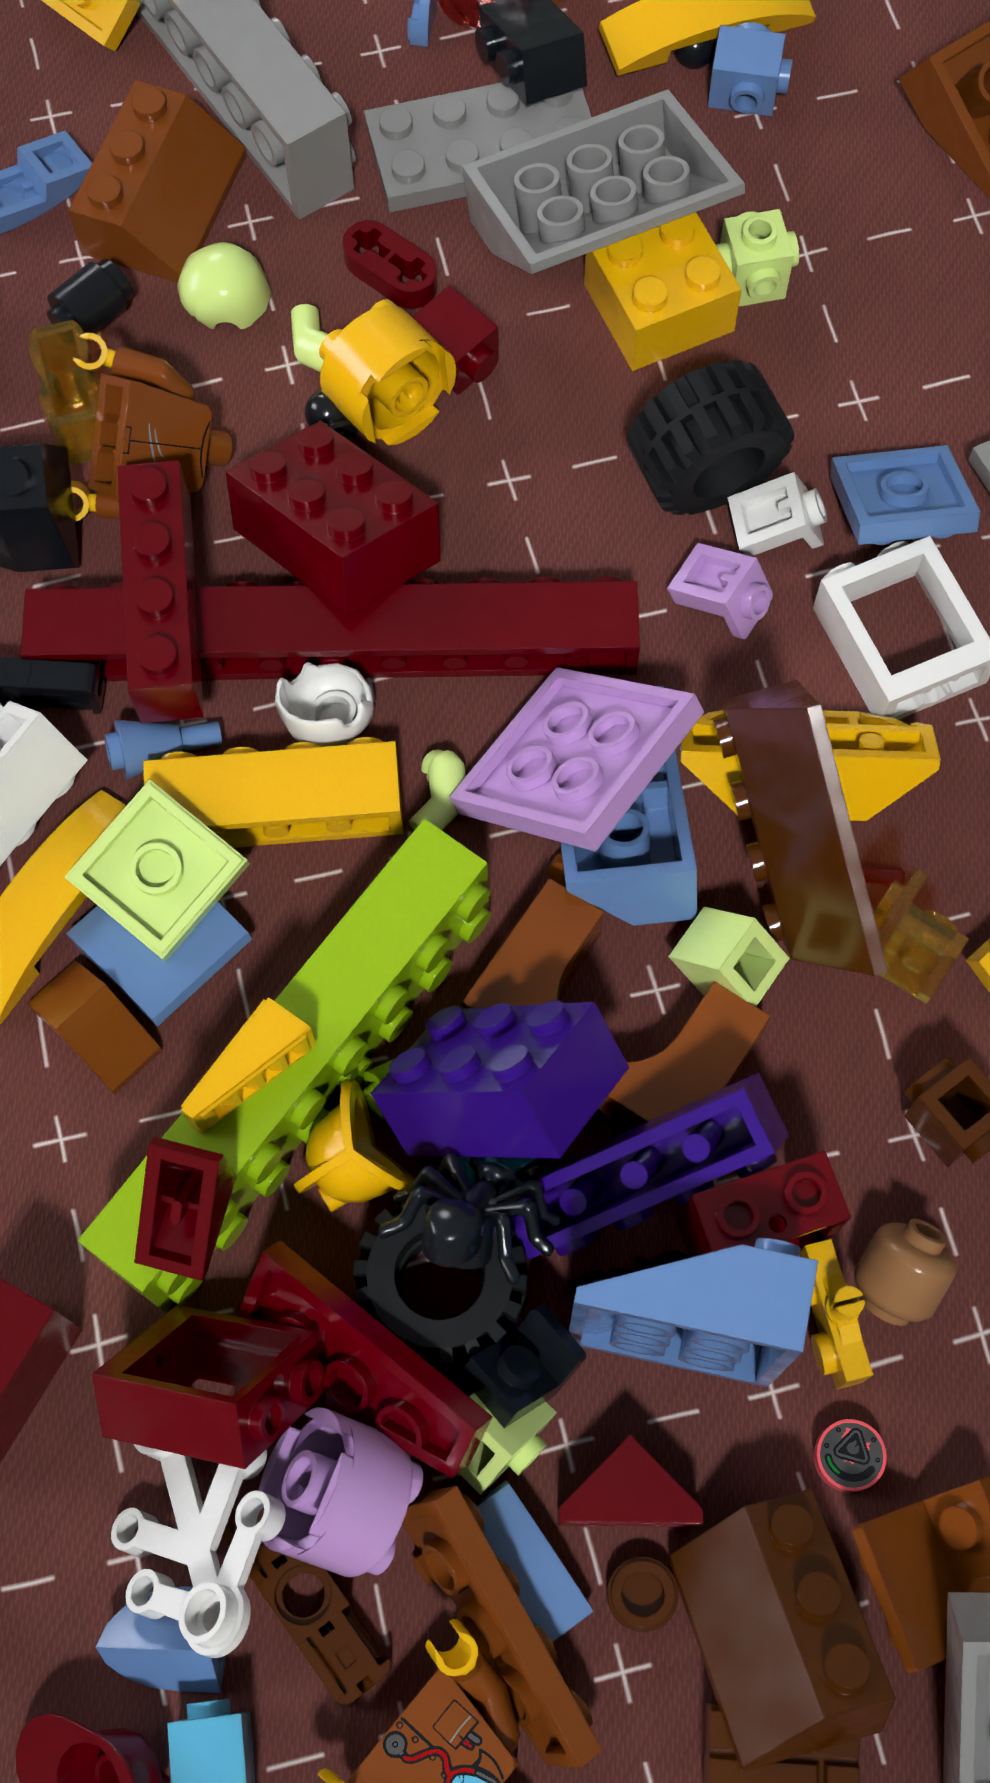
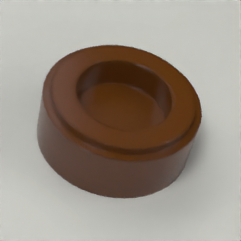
M635 1557L623 1562L614 1570L607 1584L606 1597L611 1614L622 1626L636 1632H650L661 1628L672 1618L678 1605L679 1592L673 1574L663 1563L649 1557Z

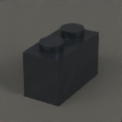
M495 0L478 5L481 28L475 31V41L479 56L484 63H489L499 74L502 83L506 87L510 86L526 105L587 86L584 32L552 0Z

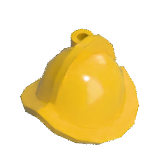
M345 1079L341 1084L340 1104L316 1123L307 1140L305 1160L310 1173L293 1185L298 1195L317 1185L319 1187L318 1192L331 1213L347 1203H363L394 1189L399 1191L409 1190L415 1180L409 1172L375 1145L371 1118L362 1089L355 1080Z

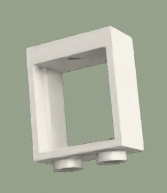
M931 536L910 544L907 541L896 542L882 550L876 558L856 566L854 563H844L835 567L821 580L813 610L871 714L899 720L988 682L990 678V637ZM916 576L957 649L891 675L851 602Z

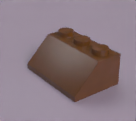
M812 1489L744 1506L670 1555L669 1563L741 1772L883 1731L896 1697Z

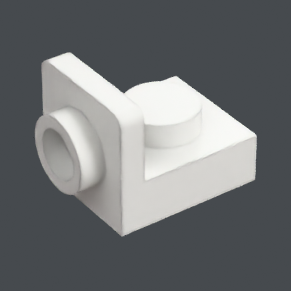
M795 472L727 497L739 550L744 555L754 556L800 538H804L812 549L824 545L820 525L827 522V513L818 490L816 488L808 490Z

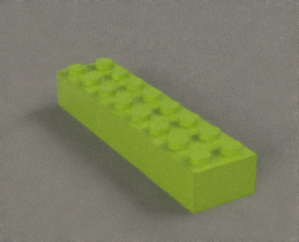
M425 818L275 999L276 1003L311 1027L316 1045L305 1056L201 1134L192 1128L182 1113L162 1137V1139L224 1154L237 1176L214 1251L217 1248L226 1251L239 1238L248 1223V1218L244 1214L260 1194L267 1198L282 1184L291 1167L286 1161L302 1141L307 1144V1140L316 1123L330 1112L328 1109L340 1095L343 1081L345 1079L355 1080L359 1085L364 1081L363 1073L370 1070L373 1062L369 1059L372 1053L384 1039L391 1043L403 1032L413 1015V1011L409 1009L412 1003L424 989L431 993L442 983L453 964L448 958L463 940L469 944L472 943L481 934L490 920L492 913L488 910L491 894L488 882V863ZM146 1156L77 1241L107 1268L166 1313L174 1302L181 1306L189 1300L202 1281L134 1263L147 1161Z

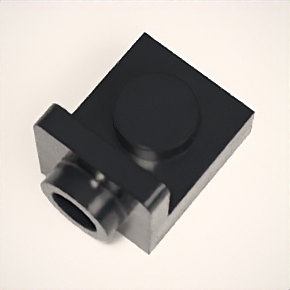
M540 1305L530 1311L515 1332L472 1356L458 1374L502 1427L506 1428L556 1396L584 1362L586 1352L547 1306Z

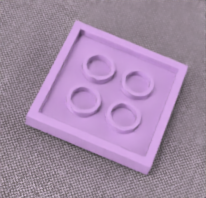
M556 667L453 791L449 799L460 815L596 852L703 715L704 710L694 693Z

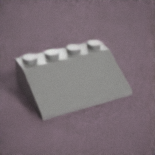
M668 89L462 165L470 222L492 254L529 274L537 273L745 194V183Z

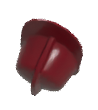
M50 1712L32 1718L21 1731L16 1747V1769L20 1783H171V1777L160 1770L158 1759L147 1740L140 1733L126 1728L95 1731L67 1716Z

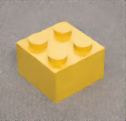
M697 212L589 252L585 256L584 285L632 371L735 331L742 289Z

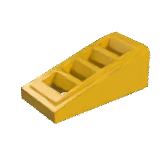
M269 997L267 1000L263 999L181 1105V1111L190 1126L199 1133H204L310 1052L316 1045L311 1027Z

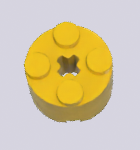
M389 299L377 302L369 311L354 319L344 329H336L330 332L324 338L319 348V355L324 360L320 372L322 392L329 397L339 411L369 441L375 444V439H382L387 445H397L411 439L425 429L440 412L433 404L443 389L450 395L456 379V364L451 353L404 309L398 307Z

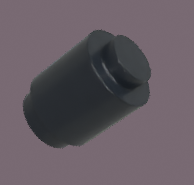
M103 258L97 264L89 262L47 296L51 307L47 311V317L53 327L65 339L70 340L75 337L77 340L86 343L87 340L81 339L79 336L84 333L97 334L127 309L126 302L134 296V291L123 272L109 259Z

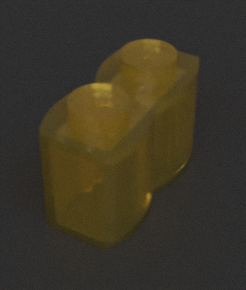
M74 320L32 329L28 345L30 359L41 385L40 402L56 446L68 448L69 466L91 461L100 388L97 370L86 371L80 368L73 360V358H77L85 363H94L87 340L79 338L84 332Z

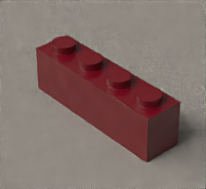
M180 460L117 466L128 693L141 724L203 718L191 499Z

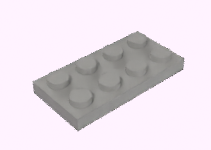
M502 82L364 110L365 128L389 213L466 197L462 165L592 118L582 88L526 105L510 86L506 87Z

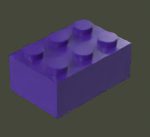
M549 1001L540 1005L521 1006L501 1003L492 1007L462 1009L459 1006H450L438 1011L427 1021L426 1030L409 1050L398 1055L390 1063L388 1074L370 1094L407 1156L443 1157L446 1153L453 1152L457 1157L561 1158L628 1070L629 1066L595 1002L562 1003L561 1001Z

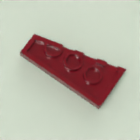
M279 1240L263 1250L237 1316L316 1331L319 1360L323 1365L325 1374L323 1386L324 1394H326L325 1406L346 1417L353 1413H359L372 1420L376 1424V1430L390 1438L403 1451L452 1479L470 1464L493 1416L284 1242Z

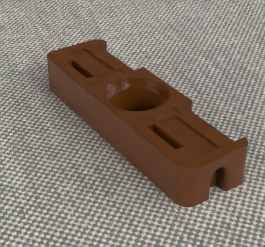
M264 1508L259 1512L256 1524L263 1517ZM232 1509L222 1535L229 1547L237 1529L235 1523L236 1509ZM261 1541L249 1574L250 1578L334 1700L342 1706L355 1702L391 1672V1659H387L383 1664L378 1661L382 1653L354 1613L350 1612L346 1615L344 1612L353 1604L328 1570L275 1552L266 1547ZM309 1573L315 1575L321 1581L324 1587L325 1599L317 1613L309 1617H299L288 1609L285 1602V1590L288 1583L299 1574Z

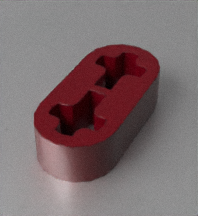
M364 220L355 223L347 229L342 243L344 260L347 269L355 277L396 305L406 309L424 307L434 299L438 287L437 268L434 260L426 252L377 221ZM377 246L379 248V255L371 249ZM361 247L367 250L363 254L359 253V248ZM402 275L411 280L406 284L402 283ZM420 275L422 276V281L418 282L414 278Z

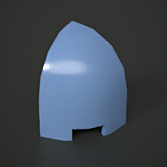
M180 1586L175 1588L190 1591L193 1587ZM153 1591L149 1592L147 1602L150 1600ZM126 1604L106 1624L95 1647L104 1662L116 1672L129 1680L150 1688L177 1692L221 1693L225 1656L209 1658L196 1653L183 1637L179 1628V1621L173 1618L163 1616L159 1619H150L131 1612Z

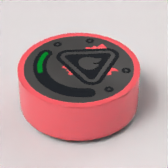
M845 1419L833 1423L822 1431L814 1446L813 1459L819 1476L828 1486L840 1492L855 1493L871 1487L880 1479L885 1470L887 1454L881 1436L873 1427L859 1420Z

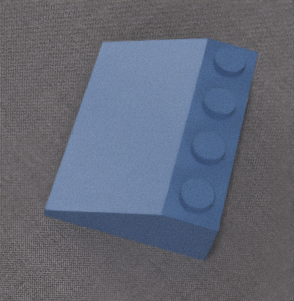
M758 1238L755 1241V1247L742 1244L579 1286L576 1289L569 1333L581 1347L768 1387L803 1353L818 1260L799 1257L801 1248L795 1244L777 1239Z

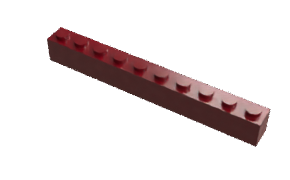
M604 576L594 578L589 582H561L555 578L541 577L530 582L501 583L491 578H479L469 583L440 584L431 579H417L408 584L399 585L348 616L301 580L291 582L287 586H258L246 581H237L227 586L219 587L196 586L202 680L295 679L299 676L303 665L307 662L313 663L316 666L341 663L357 669L364 678L549 676L556 667L595 675L637 674L640 652L638 581H621L615 577ZM123 583L110 584L106 588H76L68 584H52L45 589H25L21 658L91 663L99 668L100 678H103L104 681H127Z

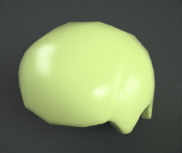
M227 242L214 243L192 253L185 260L177 284L180 301L184 309L210 329H215L218 323L223 322L232 323L240 329L250 327L266 311L271 296L267 276L257 259L243 248Z

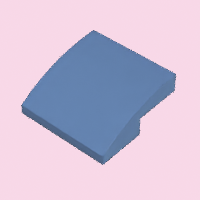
M219 902L215 904L167 962L162 960L98 905L66 933L74 945L104 972L121 993L157 1026L167 1019L252 940L248 931Z

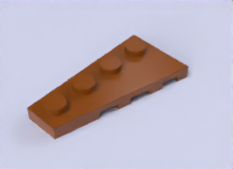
M457 1486L420 1492L416 1499L408 1505L402 1523L422 1553L412 1561V1564L428 1588L436 1583L446 1594L450 1595L459 1609L457 1619L464 1624L475 1639L478 1651L487 1661L493 1660L499 1668L498 1675L507 1685L516 1720L547 1766L582 1768L603 1751L590 1728L593 1725L592 1715L582 1698L575 1691L567 1687L554 1663L557 1655L552 1641L542 1628L532 1623L518 1598L521 1590L515 1574L504 1561L496 1558L483 1534L485 1523L478 1507L468 1496L461 1494Z

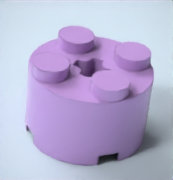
M313 1408L305 1413V1415L313 1419L301 1430L290 1426L278 1440L266 1464L259 1491L281 1500L285 1507L286 1517L279 1534L269 1541L262 1542L266 1547L275 1552L344 1577H356L366 1572L379 1575L389 1567L393 1560L396 1547L395 1538L402 1526L408 1505L416 1499L423 1483L422 1466L412 1461L409 1453L403 1451L395 1442L375 1428L326 1408Z

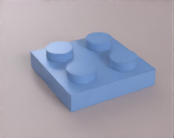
M948 445L832 457L830 478L858 545H886L899 540L925 538L928 536L932 538H947L954 534L978 532L981 511Z

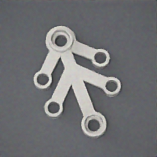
M134 1444L140 1453L161 1461L178 1530L159 1524L157 1518L137 1508H127L117 1516L111 1530L112 1543L118 1550L136 1557L145 1556L150 1552L187 1565L193 1588L190 1591L175 1588V1584L169 1576L151 1569H143L132 1577L127 1586L125 1595L127 1607L131 1612L150 1619H159L167 1616L178 1620L183 1637L196 1653L209 1658L223 1657L240 1644L249 1626L251 1605L244 1587L261 1541H269L276 1537L285 1522L286 1511L281 1500L259 1490L246 1494L237 1506L235 1513L237 1529L223 1564L220 1567L216 1551L242 1481L252 1479L261 1472L266 1463L267 1449L246 1469L219 1464L203 1505L191 1457ZM264 1508L263 1517L256 1524L258 1514ZM138 1526V1531L135 1537L133 1538L134 1531ZM154 1586L153 1594L150 1600L147 1602L149 1592Z

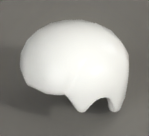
M307 662L303 665L299 676L293 681L288 682L286 679L280 678L276 684L275 705L278 714L292 737L298 742H312L321 747L345 745L368 726L373 716L372 688L357 669L341 663L316 666L313 663Z

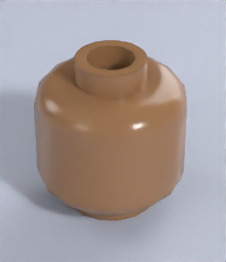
M911 1219L908 1224L899 1222L883 1224L875 1232L854 1271L856 1285L863 1294L860 1299L861 1301L865 1300V1308L881 1320L898 1326H905L909 1322L929 1320L940 1305L958 1271L954 1256L945 1246L947 1243L946 1236L935 1226L919 1219Z

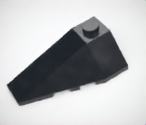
M41 443L0 447V567L16 572L80 568L67 447Z

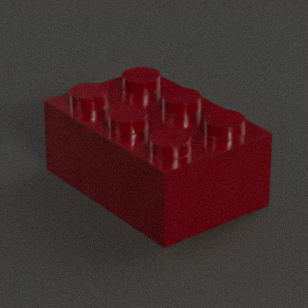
M322 421L302 429L295 435L225 471L233 529L346 616L441 561L438 502Z

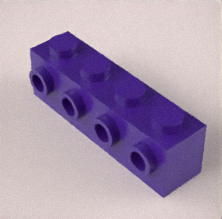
M754 1074L540 1170L539 1177L534 1180L539 1181L542 1186L547 1208L558 1213L561 1218V1224L556 1227L539 1220L540 1229L543 1236L553 1243L558 1256L569 1254L589 1244L595 1239L594 1231L612 1223L620 1231L646 1220L655 1213L652 1206L672 1197H675L678 1205L687 1203L691 1195L714 1188L713 1180L736 1170L739 1178H744L774 1164L777 1161L774 1153L780 1148L789 1134L760 1074ZM521 1215L508 1216L528 1260L541 1255L542 1253L532 1246L528 1240L524 1218Z

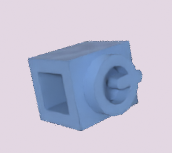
M745 22L735 27L720 25L712 68L708 108L736 111L743 114L772 116L776 93L787 94L793 59L782 58L786 34L771 32L764 25L755 22Z

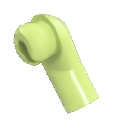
M300 304L291 310L294 354L301 364L321 372L324 360L319 355V348L328 334L320 331L319 310L310 304Z
M436 749L427 753L421 764V771L427 774L431 798L409 820L413 830L418 827L424 818L443 830L459 814L450 801L449 796L466 777L465 765L461 758L453 751Z

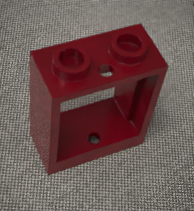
M822 1151L691 1195L677 1224L688 1255L692 1258L742 1244L755 1247V1241L758 1238L786 1241L799 1246L801 1251L805 1245L830 1239L851 1219V1215L827 1153Z
M176 1305L94 1371L92 1378L102 1437L246 1469L324 1394L325 1374L323 1365L319 1360L316 1331ZM198 1379L241 1387V1389L233 1396L191 1388L190 1386Z

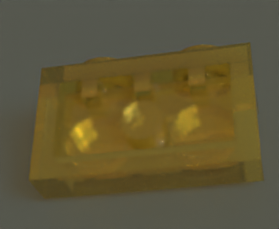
M917 868L906 886L896 880L893 881L874 911V918L888 973L880 974V976L925 1004H928L969 938L957 932L955 925L942 914L931 910L923 911L913 905L929 876L928 873Z

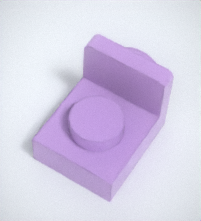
M701 543L696 544L667 587L674 603L724 617L732 635L741 639H746L757 621L765 616L773 597V592L756 557Z

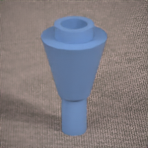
M114 720L115 732L104 734L111 771L122 769L126 781L143 773V761L159 760L163 755L171 752H187L222 746V736L218 721L179 728L178 725L141 724V722Z

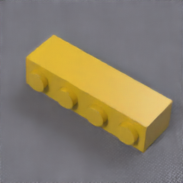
M361 737L349 741L347 745L325 747L312 742H298L287 746L285 750L261 752L250 747H235L226 750L223 755L198 757L188 752H171L163 755L159 760L143 761L144 785L150 779L232 848L404 834L399 764L395 741L383 742L374 737Z

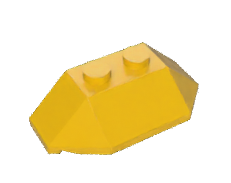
M723 710L708 712L699 718L679 744L680 762L737 814L730 783L741 780L735 756L723 758L713 720L724 718ZM823 710L850 821L869 820L939 770L941 758L932 725L919 722L908 725L896 718L859 711Z

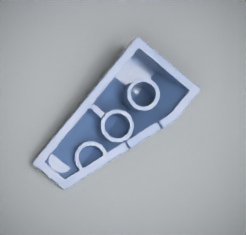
M675 750L596 852L560 842L566 891L633 926L693 920L697 917V866Z

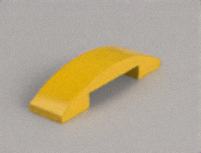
M640 0L602 20L599 30L616 74L619 76L667 63L672 50L718 38L720 25L735 27L745 22H755L764 25L771 32L778 33L814 22L816 15L810 0Z
M100 790L84 802L56 828L29 858L0 896V1025L40 973L34 967L87 898L85 894L64 877L127 806L103 790Z

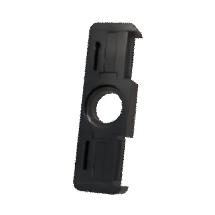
M0 657V704L3 707L11 701L39 711L40 707L92 710L93 714L101 713L105 682L103 678H100V670L96 665L81 662Z

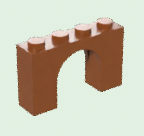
M549 878L462 1001L463 1008L492 1007L501 1003H507L511 1006L540 1005L549 1001H558L566 983L601 934L604 912L594 905L566 891L565 887ZM714 981L680 1034L667 1048L650 1058L627 1062L628 1070L593 1116L605 1122H609L613 1116L631 1129H634L730 1086L763 1036L771 1016Z

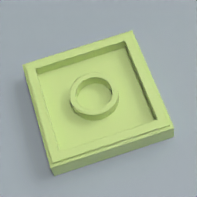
M149 779L64 878L162 960L167 962L250 863Z

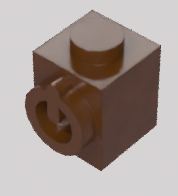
M950 1057L943 1059L904 1092V1095L913 1104L904 1117L947 1168L964 1154L972 1163H975L990 1151V1080L970 1057L958 1066Z

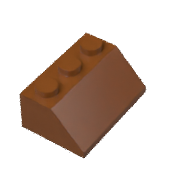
M135 80L68 210L81 253L100 260L107 258L114 264L178 283L185 260L192 253L203 247L247 156L246 147L187 94Z

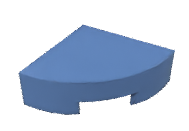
M414 0L411 18H408L407 23L410 45L429 46L437 0Z

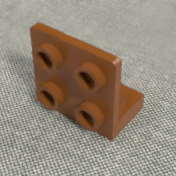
M990 1476L852 1527V1534L858 1547L860 1564L866 1575L870 1578L886 1619L889 1639L898 1651L903 1666L909 1674L924 1670L946 1659L948 1592L990 1593Z

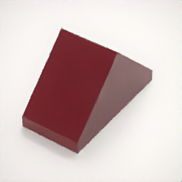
M153 1136L148 1144L134 1263L203 1281L211 1262L237 1178L224 1154Z
M631 1434L558 1509V1526L698 1528L703 1525V1509Z

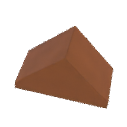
M76 960L27 1003L114 1095L163 1051L109 987Z

